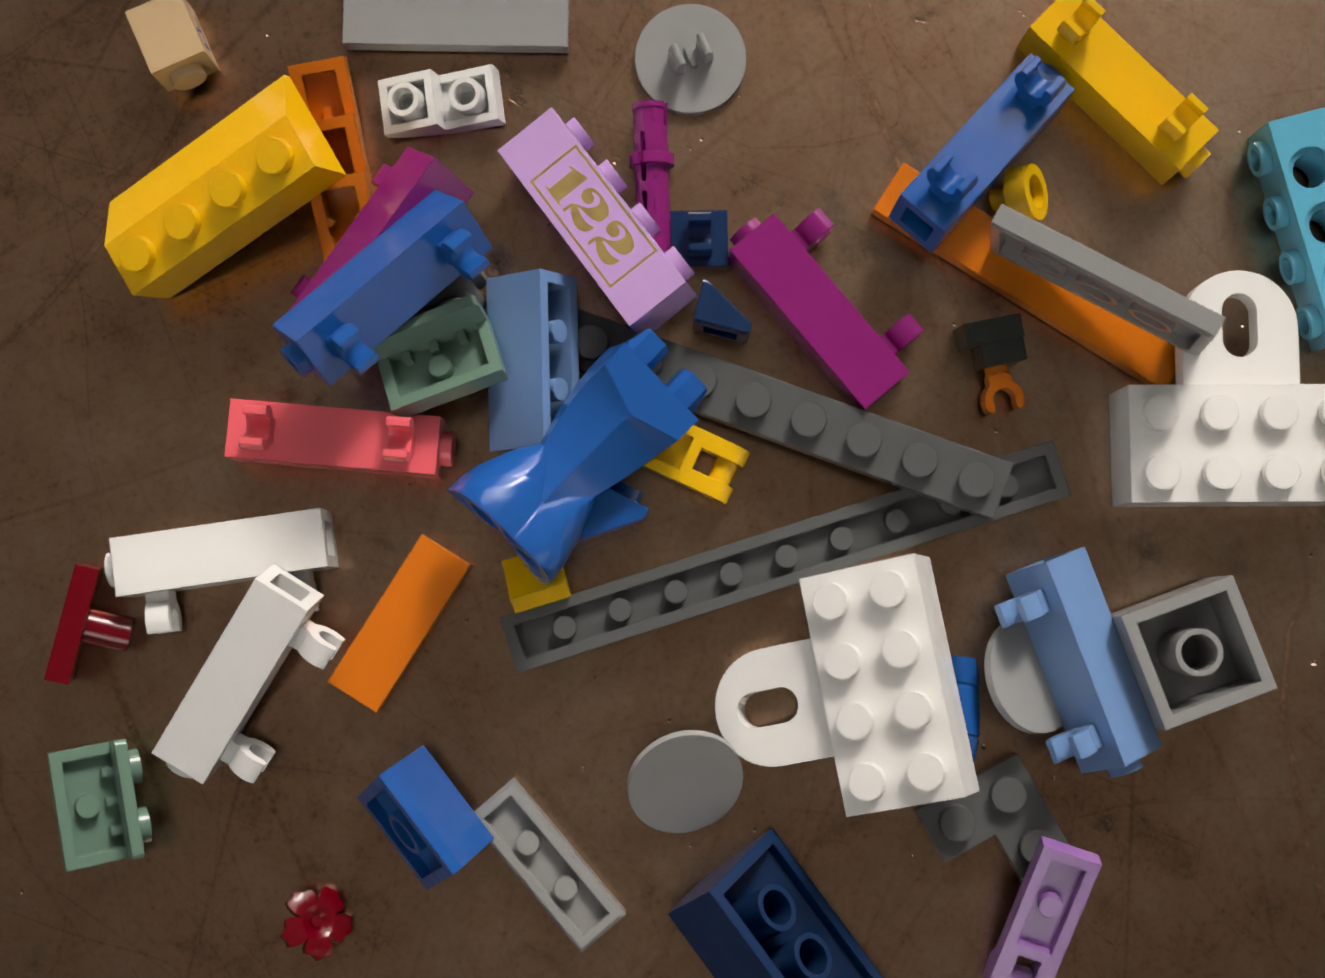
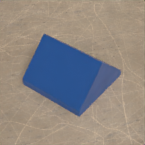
M424 745L384 771L357 797L426 890L454 875L494 839Z

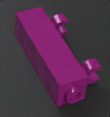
M407 147L393 167L383 164L376 173L371 183L378 188L311 279L303 274L290 293L297 297V300L289 310L433 190L436 189L462 200L465 204L474 192L435 157Z
M820 208L812 212L791 232L775 213L762 223L757 218L751 219L731 237L730 241L734 246L729 250L728 264L848 405L867 410L909 373V370L896 355L913 342L924 329L908 313L881 337L874 331L807 252L824 240L831 233L830 229L834 226Z

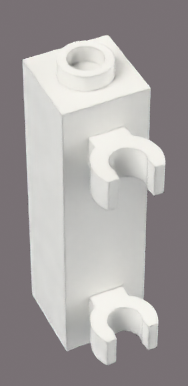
M322 508L109 538L111 552L106 554L104 560L106 578L109 585L115 587L116 597L136 598L145 596V625L148 635L182 631V617L176 599L177 591L253 581L273 564L317 590L313 572L339 568L332 512ZM319 605L314 612L319 611Z
M275 564L256 577L153 749L152 754L165 761L168 768L175 774L184 778L194 779L201 784H204L223 762L228 764L237 776L254 784L259 774L266 769L276 751L263 741L246 737L241 734V731L292 647L306 661L324 670L329 660L335 657L345 640L334 630L309 620L324 595Z

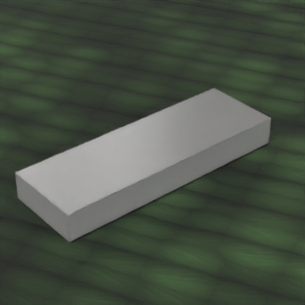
M515 777L474 811L494 837L490 842L492 847L581 953L626 915L625 908Z

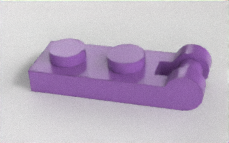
M1041 835L997 945L987 958L983 978H1055L1102 867L1098 854ZM1018 956L1034 960L1029 967L1016 963Z

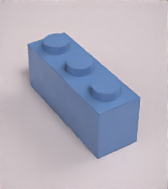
M535 269L486 279V314L491 321L509 378L506 381L488 387L490 452L507 453L513 449L540 444L562 403L579 382L576 277L544 269Z

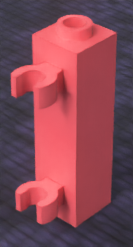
M230 398L224 457L237 462L443 480L444 466L452 467L454 463L456 434L455 432H448V423L441 416L415 414L410 417L395 416L392 412Z

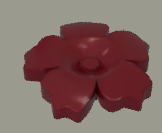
M324 886L320 889L317 896L312 890L303 893L294 892L291 894V898L285 902L286 908L295 917H289L284 920V930L280 938L285 941L288 948L304 943L302 947L303 954L311 955L314 961L330 957L333 950L332 942L341 943L345 936L352 932V918L346 914H336L344 907V902L340 899L336 889Z

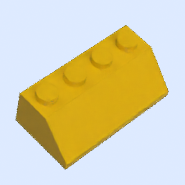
M283 75L110 201L104 246L132 296L171 299L346 176V173L291 78Z

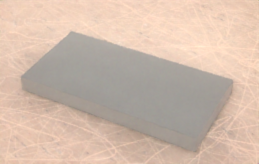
M344 0L342 44L346 50L569 54L570 0Z
M1004 204L1000 205L991 221V252L1193 356H1199L1209 345L1226 317Z

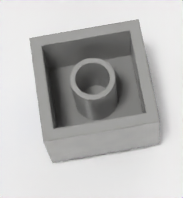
M1233 575L1207 577L1111 613L1149 714L1157 729L1168 730L1278 688Z

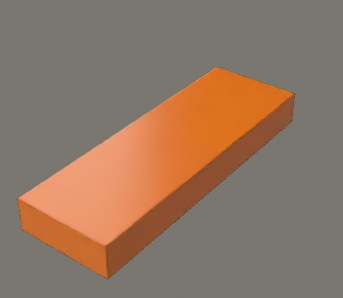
M421 534L327 682L374 712H380L473 565L426 535Z

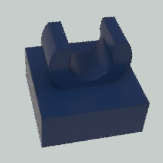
M727 210L670 211L671 247L674 246L690 268L693 271H728Z

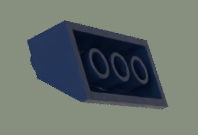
M773 828L764 832L702 879L667 913L714 978H883Z

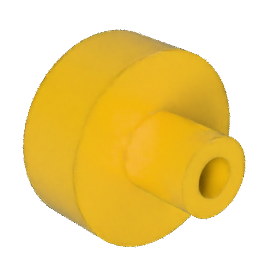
M1030 163L1007 169L1004 175L1003 187L990 191L989 200L992 209L997 212L1000 205L1004 204L1035 221L1043 220L1048 210V192L1040 168L1036 164Z

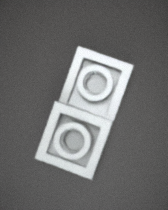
M492 64L438 75L431 69L378 80L384 135L388 138L445 135L506 125L499 70Z

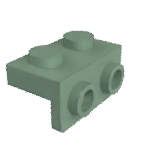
M475 295L447 299L437 305L436 308L411 317L373 349L380 357L377 362L391 412L399 417L413 416L509 379L491 321Z
M118 739L46 753L64 871H74L127 858L134 860L145 857L143 843L152 841V828L147 807L137 808L134 785L143 782L141 760L137 748L128 750L126 739Z

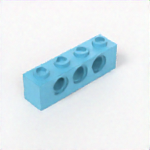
M1325 107L1269 121L1247 139L1249 143L1247 148L1248 165L1252 174L1259 177L1265 197L1263 202L1264 219L1267 226L1276 233L1281 250L1279 257L1280 272L1284 281L1292 287L1298 307L1296 309L1298 331L1305 340H1308L1311 352L1325 349V241L1323 243L1316 240L1309 229V222L1311 220L1318 223L1325 233ZM1293 167L1301 169L1307 175L1309 181L1308 188L1301 186L1295 180Z

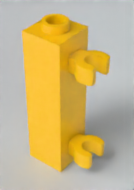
M1056 0L1028 28L1017 48L1024 55L1028 56L1030 53L1034 56L1037 55L1042 59V63L1055 67L1066 79V82L1075 89L1069 98L1159 184L1163 185L1177 172L1186 179L1211 155L1204 145L1219 131L1203 115L1209 108L1193 93L1185 98L1102 19L1106 10L1095 0Z

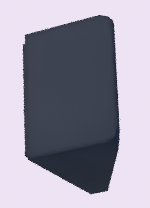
M703 279L692 329H695L694 332L744 344V342L748 341L752 323L708 280Z

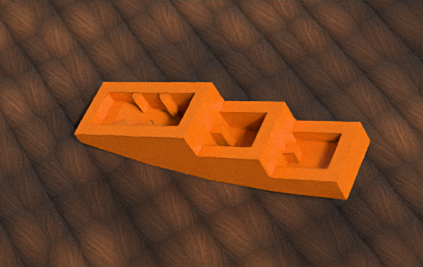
M346 56L287 66L292 82L346 173V176L310 200L324 261L374 194Z

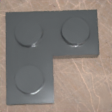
M1014 752L976 772L979 792L963 798L922 804L913 808L942 861L946 863L994 836L1020 883L1023 881L1041 835L1068 844L1019 755Z

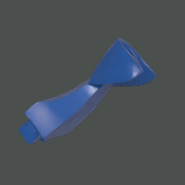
M651 329L643 330L626 342L608 348L594 362L562 403L540 444L513 449L483 462L462 475L447 490L466 508L505 537L531 573L543 584H549L558 575L584 531L596 499L595 496L620 482L677 442L699 420L692 412L697 408L708 391L707 387L686 368L679 370L666 384L652 372V369L669 350L667 345Z

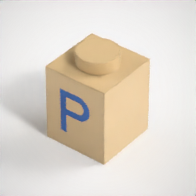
M151 0L125 11L151 74L168 92L174 89L182 91L195 88L206 80L207 75L220 70L197 16L186 0Z

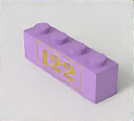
M551 107L497 151L626 323L637 334L646 329L655 331L698 297L687 283V280L695 273L674 246L665 253L653 238L661 229L643 205L639 202L630 209L620 196V193L628 186L607 159L597 166L587 153L596 144L576 118L573 117L565 124Z

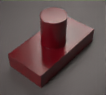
M82 562L75 564L44 680L69 685L75 678L84 643L127 652L136 618L93 609L104 567Z

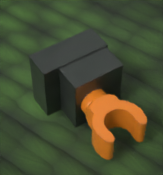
M1017 313L967 323L953 330L957 351L971 350L975 372L985 371V389L980 396V406L984 414L990 415L995 413L996 408L993 397L998 390L1006 391L1009 394L1011 406L1014 410L1022 408L1025 404V395L1022 388L1016 382H1013L1011 373L1007 368V365L1017 364L1028 359L1023 338L1025 334L1021 314Z

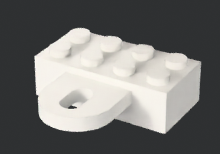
M1240 270L1217 274L1196 286L1186 297L1222 315V306L1227 298L1240 300L1248 310V352L1244 357L1230 354L1223 344L1221 326L1216 337L1199 356H1193L1175 346L1176 385H1127L1109 394L1112 507L1325 506V384H1300L1298 321L1294 307L1286 293L1277 284L1260 274Z
M912 553L799 579L811 638L746 653L732 663L720 680L715 699V714L724 740L743 759L766 767L784 766L834 757L846 817L963 798L980 791L930 557ZM784 687L795 694L798 701V710L794 718L788 722L757 727L750 723L746 717V702L755 693Z

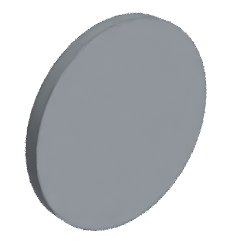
M699 4L677 5L657 14L641 32L635 50L636 74L642 89L651 100L668 103V111L681 115L706 114L727 103L739 89L746 69V48L737 27L721 12Z
M1021 621L1003 629L1000 625L989 639L984 658L985 680L994 705L1007 722L1025 733L1044 734L1059 729L1064 724L1025 624Z
M700 730L678 731L655 740L637 756L627 777V795L634 813L643 823L651 828L667 833L693 832L715 823L733 807L742 789L743 768L734 748L718 735Z

